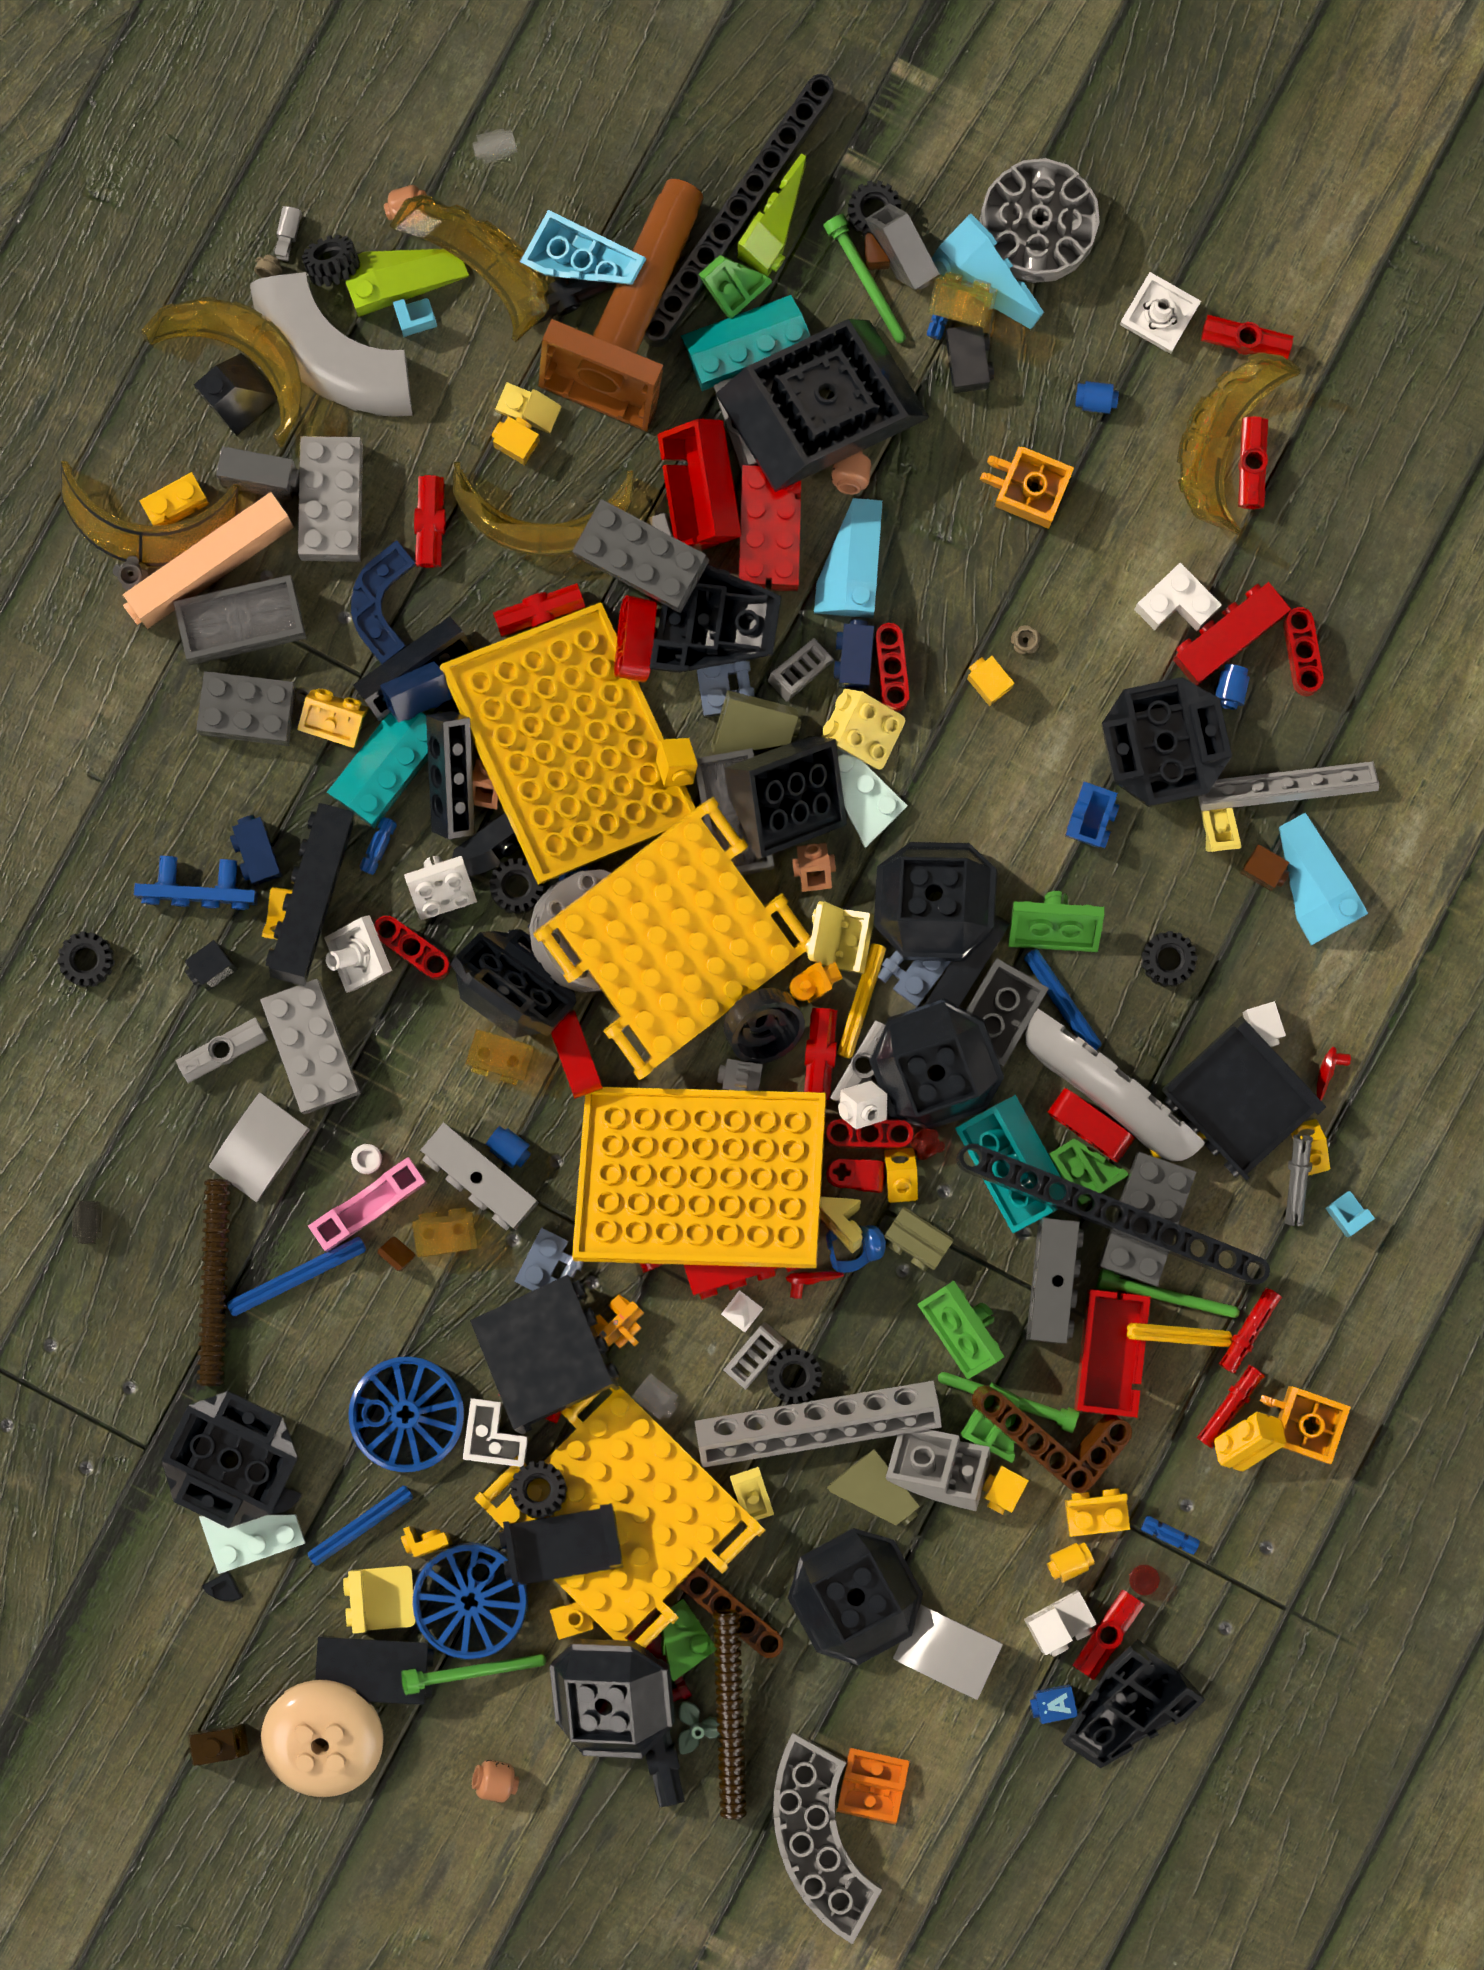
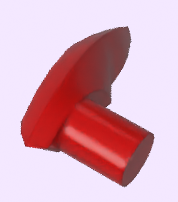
M1332 1047L1325 1055L1319 1071L1317 1097L1321 1101L1329 1081L1334 1075L1335 1065L1349 1066L1351 1062L1350 1054L1337 1053L1335 1047Z
M832 1271L792 1273L786 1277L787 1282L791 1283L790 1298L802 1299L803 1284L811 1285L820 1281H830L841 1278L844 1275L842 1272Z

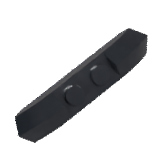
M506 813L454 849L452 859L462 856L468 876L481 874L501 864L500 859L512 855L520 846Z

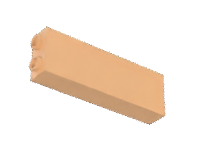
M272 492L268 493L125 592L123 596L127 603L123 605L137 625L142 622L147 629L175 610L173 601L195 597L294 527L288 515Z

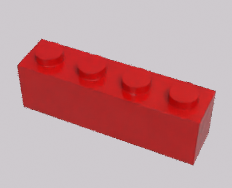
M1270 582L1266 583L1263 587L1259 583L1245 593L1247 599L1240 605L1236 601L1222 612L1225 617L1217 623L1213 620L1209 621L1199 630L1201 636L1193 642L1188 638L1176 648L1178 654L1174 657L1173 661L1193 684L1198 686L1290 612L1291 608Z

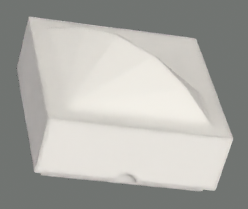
M739 1290L721 1315L745 1333L763 1308Z

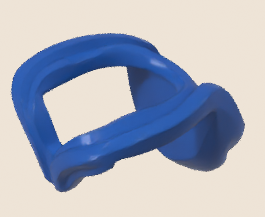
M874 1225L859 1226L863 1236V1252L858 1259L852 1261L836 1260L833 1241L838 1238L829 1230L826 1234L827 1247L830 1250V1261L833 1269L837 1272L849 1273L859 1270L869 1262L881 1259L886 1247L885 1238L881 1230Z

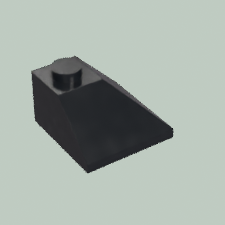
M242 353L216 365L194 384L198 394L236 436L281 398Z

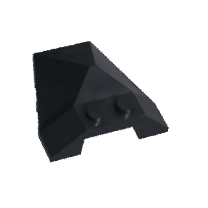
M707 564L681 613L662 604L657 639H654L649 668L681 673L772 656L781 596L752 582H746L737 578L724 569L720 570Z
M1137 1639L1108 1667L1063 1737L1062 1742L1088 1761L1102 1768L1134 1749L1132 1745L1147 1736H1149L1150 1740L1158 1736L1157 1730L1167 1724L1174 1722L1177 1725L1184 1721L1205 1701V1698L1173 1663Z

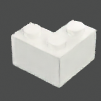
M1179 563L1137 603L1134 610L1154 630L1177 611L1198 631L1220 609L1222 604Z
M471 1399L463 1453L464 1460L518 1467L524 1465L529 1436L499 1432L503 1402Z
M1077 1590L1024 1619L1041 1652L1045 1655L1050 1653L1053 1657L1068 1650L1067 1644L1073 1641L1072 1638L1074 1636L1077 1640H1080L1093 1632L1091 1627L1097 1624L1083 1597Z

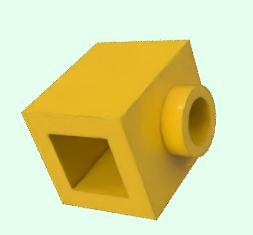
M508 416L504 423L500 421L492 433L494 448L525 466L540 441L539 434L532 431V425L524 419L517 417L514 420Z
M993 656L986 661L981 657L969 667L971 673L968 675L967 680L989 706L1010 691L1015 684Z
M690 738L660 740L656 762L664 787L692 785L698 764Z
M999 1466L995 1476L992 1474L988 1475L982 1488L986 1492L983 1498L989 1501L987 1507L1002 1515L1005 1510L1012 1513L1029 1480L1003 1466Z
M576 1601L550 1609L558 1640L594 1629L593 1622L595 1621Z

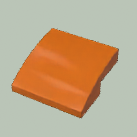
M850 1748L836 1812L896 1825L910 1761Z

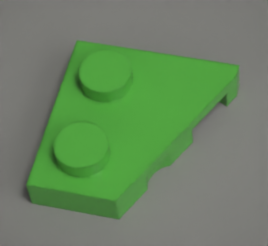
M719 255L698 274L723 313L730 319L737 315L773 282L768 276L722 255Z
M1075 1138L1048 1154L1061 1178L1098 1193L1103 1192L1129 1175L1123 1168L1119 1169L1106 1161V1158L1099 1153L1090 1151L1086 1145ZM1080 1195L1077 1204L1081 1206L1089 1201L1090 1198Z
M991 1382L990 1387L1003 1394L1019 1408V1398L1017 1395ZM990 1395L984 1400V1408L992 1406L994 1395ZM975 1409L961 1432L962 1437L977 1445L990 1447V1452L1013 1463L1015 1458L1014 1442ZM1015 1414L1010 1415L1006 1419V1427H1010L1015 1423Z
M684 1599L670 1607L679 1619L674 1624L669 1623L660 1633L662 1636L663 1656L666 1655L667 1663L670 1665L671 1682H674L717 1650L714 1647L713 1641Z

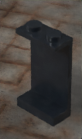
M612 1503L600 1505V1509L511 1524L509 1521L503 1522L504 1530L499 1531L501 1548H507L509 1559L504 1561L506 1579H512V1583L515 1586L624 1567L615 1510Z
M320 1635L317 1643L315 1680H330L343 1683L357 1690L356 1693L367 1702L424 1705L426 1697L432 1698L433 1685L425 1686L424 1689L419 1690V1693L405 1695L402 1685V1671L416 1669V1671L428 1673V1667L434 1666L435 1649L429 1648L428 1641L406 1642L351 1639Z

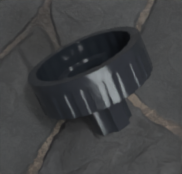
M762 988L746 994L730 1008L725 1017L723 1031L739 1059L745 1062L763 1064L783 1057L797 1045L804 1033L805 1019L795 1000L788 992L776 988Z

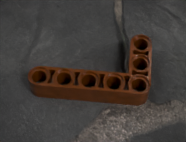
M985 1385L980 1386L972 1395V1404L978 1412L1058 1481L1075 1493L1087 1492L1132 1437V1428L1128 1422L1116 1415L1108 1414L1098 1421L1071 1454L994 1388ZM994 1395L992 1406L984 1408V1400L988 1396ZM1015 1414V1423L1010 1427H1006V1419L1010 1415ZM1119 1424L1118 1434L1110 1437L1111 1428ZM1037 1433L1038 1439L1036 1443L1028 1446L1029 1436ZM1100 1447V1455L1096 1459L1091 1460V1452L1095 1448ZM1059 1452L1058 1461L1050 1465L1049 1459L1051 1455ZM1081 1471L1080 1479L1076 1483H1071L1073 1473Z
M699 1566L678 1585L680 1589L712 1615L716 1612L713 1606L715 1599L720 1596L729 1598L731 1601L729 1610H736L740 1613V1617L750 1616L755 1622L754 1628L750 1632L740 1631V1638L765 1658H773L781 1653L783 1649L781 1635ZM703 1577L708 1583L706 1591L700 1594L693 1592L690 1588V1582L693 1578ZM655 1609L637 1628L644 1626L655 1614L657 1609ZM767 1635L776 1637L778 1640L777 1648L771 1652L763 1650L761 1647L763 1637Z

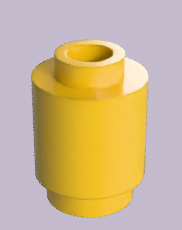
M1083 1542L1079 1545L1074 1543L1051 1554V1562H1048L1047 1566L1054 1580L1059 1578L1064 1583L1089 1571V1567L1095 1563L1090 1550Z

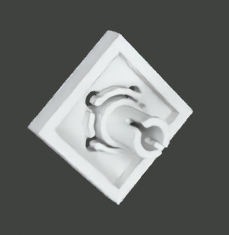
M1149 272L1121 320L1120 325L1171 354L1201 301ZM1144 303H1146L1145 307H1149V306H1150V309H1149V310L1144 309V307H1143V304H1144ZM1150 323L1152 328H1156L1155 330L1149 328Z
M432 856L435 865H432L429 857L424 861V868L404 874L420 921L477 902L462 856L444 862L441 857Z
M370 915L361 917L324 938L330 951L326 955V964L329 969L338 971L346 993L355 991L392 971Z

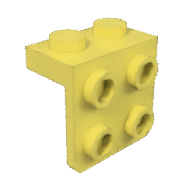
M844 689L843 693L836 700V707L830 720L823 727L822 737L836 739L837 749L844 750L871 767L880 770L884 768L905 724V717L864 692Z
M819 901L812 915L813 930L811 938L807 942L808 959L815 963L821 962L823 966L835 962L841 971L864 974L874 924V914L843 910L830 903Z
M394 1566L350 1570L348 1577L343 1578L344 1595L350 1596L351 1608H346L347 1627L352 1626L353 1633H363L367 1630L411 1627L415 1624L416 1621L412 1607L413 1577L411 1567Z

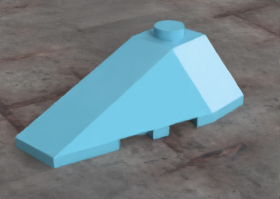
M548 210L520 262L546 276L633 285L646 258Z
M972 214L968 215L932 256L938 272L958 288L1025 327L1033 328L1044 311L1025 283L1015 279L1010 270L1013 265L1008 258L1004 260L1001 258L994 247L997 241L993 235Z
M852 499L816 583L815 614L873 618L877 586L882 500Z
M1306 813L1279 827L1285 860L1290 862L1287 868L1290 872L1289 883L1294 899L1296 920L1310 945L1319 942L1368 914L1353 885Z

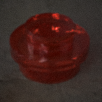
M1145 1564L1136 1566L1129 1575V1584L1132 1590L1140 1595L1152 1594L1159 1586V1574L1152 1566Z

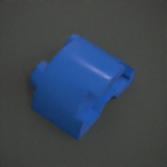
M1083 782L1067 826L1065 837L1097 848H1105L1111 831L1106 830L1108 820L1114 822L1120 806L1115 803L1118 793Z

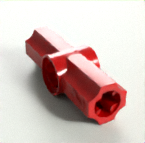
M1207 315L1201 341L1235 349L1242 355H1265L1272 359L1287 362L1294 336L1260 328L1253 322L1240 323ZM1240 334H1251L1254 338V343H1243L1240 339Z
M1251 416L1242 418L1241 449L1238 463V507L1255 510L1264 508L1266 467L1268 464V419L1263 417ZM1246 458H1257L1260 462V468L1251 469L1248 467Z
M436 475L418 477V506L415 508L414 534L416 535L415 565L417 567L437 568L441 567L442 535H445L446 511L443 509L444 477Z
M576 583L550 593L540 592L523 599L522 603L493 612L500 635L503 638L529 628L533 629L586 607Z
M812 1008L809 1026L810 1034L809 1039L806 1041L804 1066H806L804 1092L826 1093V1100H829L832 1082L831 1074L832 1069L835 1067L837 1042H835L838 1010Z
M1122 1589L1101 1622L1095 1626L1093 1634L1072 1663V1666L1094 1680L1115 1648L1121 1644L1123 1636L1145 1604ZM1107 1626L1113 1627L1116 1631V1637L1110 1643H1104L1100 1638L1102 1629Z

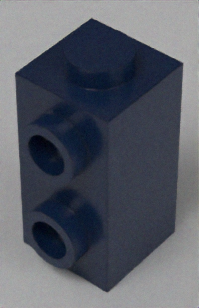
M851 620L850 624H844L843 632H837L836 649L842 651L841 661H835L834 679H839L840 688L865 690L869 688L874 626H868L867 621Z
M431 662L380 685L388 710L398 723L403 720H410L417 714L430 708H437L444 702L452 699L445 674L435 662Z
M249 815L237 820L238 825L232 826L234 835H231L230 839L235 853L241 851L244 863L239 865L245 881L251 880V883L257 886L283 877L263 819Z

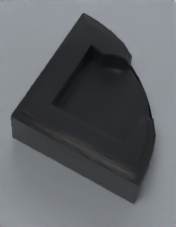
M284 1487L271 1514L282 1513L292 1508L299 1501L302 1493Z
M230 1571L202 1585V1588L208 1595L221 1601H236L243 1598Z

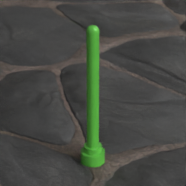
M844 214L833 217L823 227L829 236H832L834 240L838 239L894 340L897 343H903L906 335L848 235L850 230L848 229L849 223Z
M1103 1268L1099 1274L1096 1290L1108 1292L1119 1290L1136 1295L1151 1296L1152 1299L1230 1318H1237L1240 1314V1310L1236 1306L1121 1279L1118 1274Z
M941 1372L938 1375V1381L941 1384L971 1394L978 1387L984 1386L983 1384L947 1372ZM1018 1396L1020 1410L1056 1421V1425L1061 1426V1430L1073 1433L1080 1411H1075L1071 1407L1058 1410Z
M538 1654L429 1673H422V1671H416V1669L402 1671V1685L405 1695L416 1694L427 1685L541 1667L546 1664L547 1660L544 1655Z

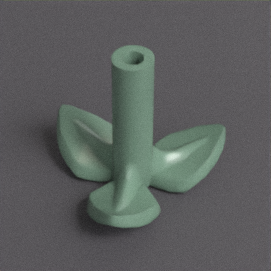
M683 1701L680 1704L678 1711L680 1721L691 1726L690 1729L680 1732L678 1737V1750L681 1755H685L698 1747L699 1739L704 1735L709 1739L717 1738L720 1735L717 1732V1726L720 1724L717 1723V1718L711 1716L699 1722L700 1709L695 1704L688 1701Z

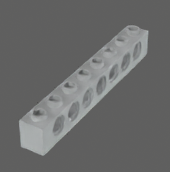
M934 1381L695 1421L702 1468L942 1427Z

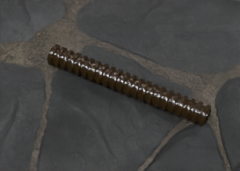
M207 1179V1181H204V1185L207 1186V1190H204L207 1200H203V1204H206V1209H203V1213L206 1214L203 1223H206V1227L202 1228V1232L205 1233V1237L202 1238V1242H205V1247H202V1251L205 1253L201 1257V1260L204 1261V1266H201V1270H204V1275H201L200 1278L203 1280V1285H200V1289H203V1294H200L203 1304H199V1308H202V1313H199V1317L202 1318V1323H199V1327H202V1331L198 1333V1336L201 1337V1342H198V1346H201V1351H198V1355L201 1358L197 1361V1365H200V1370H197V1374L200 1375L197 1384L199 1386H221L224 1384V1380H221V1375H224V1371H221V1366L225 1365V1362L222 1361V1356H225V1352H222V1347H225V1342H222V1338L226 1337V1333H223V1328H226L223 1318H226V1314H223V1312L227 1308V1305L224 1304V1299H227V1295H224V1290H227L225 1281L228 1280V1276H225V1271H228L225 1262L229 1260L226 1257V1252H229V1248L226 1247V1243H229L226 1233H230V1229H227V1224H230V1220L227 1219L230 1210H227V1206L231 1204V1201L228 1200V1196L231 1195V1191H228V1186H231V1182L223 1179Z
M719 1610L713 1613V1619L716 1620L713 1623V1628L717 1630L714 1632V1638L717 1639L714 1642V1647L717 1648L714 1651V1656L717 1657L715 1666L718 1667L715 1670V1675L718 1676L715 1680V1685L718 1686L716 1694L719 1695L716 1698V1704L719 1705L716 1708V1713L719 1714L717 1723L720 1724L717 1726V1732L720 1733L717 1736V1741L720 1742L717 1747L718 1751L721 1752L718 1754V1760L721 1761L718 1764V1769L721 1770L718 1776L722 1780L719 1782V1788L722 1789L719 1792V1797L722 1799L719 1805L723 1808L720 1810L721 1817L735 1820L747 1815V1810L744 1809L746 1800L743 1799L746 1797V1791L743 1790L746 1787V1782L743 1781L746 1776L745 1772L742 1771L745 1769V1763L742 1762L745 1759V1754L742 1753L745 1747L741 1743L744 1740V1735L741 1734L744 1731V1726L741 1724L744 1721V1717L740 1715L743 1712V1707L740 1706L743 1703V1697L740 1696L743 1693V1688L739 1687L742 1684V1678L739 1677L742 1674V1669L739 1668L742 1665V1660L738 1658L741 1656V1650L738 1649L741 1646V1641L738 1640L741 1637V1632L738 1631L740 1622L737 1621L740 1618V1613L736 1610Z

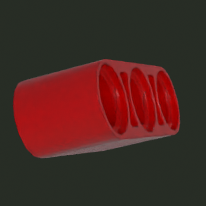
M626 595L623 598L619 613L614 675L616 677L642 683L647 681L651 671L649 667L657 612L655 601Z
M1297 607L1292 609L1285 617L1283 629L1293 687L1298 694L1311 696L1322 686L1324 676L1313 615L1308 609ZM1294 616L1303 618L1306 623L1305 628L1296 629L1291 623V618ZM1299 645L1308 647L1310 657L1307 659L1299 657L1296 647ZM1304 674L1313 676L1315 687L1308 688L1304 686L1301 676Z
M885 623L878 628L875 636L882 704L891 710L900 712L906 707L909 700L903 634L898 625ZM885 632H892L895 634L897 641L892 645H886L881 641L880 636ZM889 661H895L899 664L900 671L894 675L889 674L885 671L884 664ZM897 690L903 694L904 700L901 703L893 704L888 700L887 694L890 691Z
M382 916L376 920L374 927L380 942L433 980L444 979L449 974L451 968L449 959L439 949L394 917ZM386 923H392L396 927L395 934L390 938H384L380 935V929ZM411 940L420 943L419 952L413 956H409L404 952L405 944ZM434 958L444 960V968L439 973H432L428 969L429 962Z
M572 1010L551 1032L574 1099L599 1091L603 1087L576 1012Z
M1067 1088L1062 1090L1047 1111L1056 1121L1117 1163L1135 1140V1137Z
M844 1119L832 1121L825 1133L826 1140L833 1147L882 1149L904 1148L909 1145L914 1135L911 1125L902 1120H885L869 1125L873 1126L878 1133L877 1139L873 1142L863 1140L861 1137L862 1128L855 1129ZM841 1125L846 1128L848 1136L844 1141L838 1142L832 1138L831 1129L834 1126ZM900 1126L906 1129L908 1133L906 1141L898 1143L892 1139L891 1131L894 1127Z

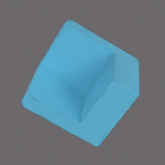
M425 298L406 304L404 299L393 302L403 337L437 327L429 299Z
M1350 1191L1325 1208L1346 1237L1352 1236L1375 1219L1368 1209H1363Z

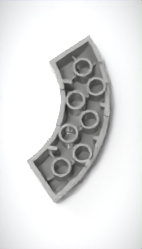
M306 272L264 277L250 284L255 312L262 315L264 319L263 321L257 317L261 328L264 322L272 323L282 333L296 357L301 381L329 401H334L354 411L359 410L380 416H413L407 358L404 350H385L369 347L339 332L329 323L317 307L311 293ZM267 324L263 333L269 345L285 367L299 379L297 367L289 348L279 334Z
M1037 1009L1026 1030V1045L1030 1052L1045 1067L1081 1091L1124 1126L1145 1147L1162 1158L1172 1162L1183 1161L1193 1156L1202 1148L1205 1142L1183 1121L1180 1122L1170 1113L1171 1110L1153 1097L1147 1089L1118 1069L1116 1064L1102 1053H1098L1079 1036L1076 1038L1062 1024Z
M792 1732L781 1758L774 1789L773 1813L779 1851L785 1869L806 1905L833 1932L853 1944L882 1888L881 1885L864 1874L852 1861L838 1834L835 1820V1796L846 1761L811 1740Z

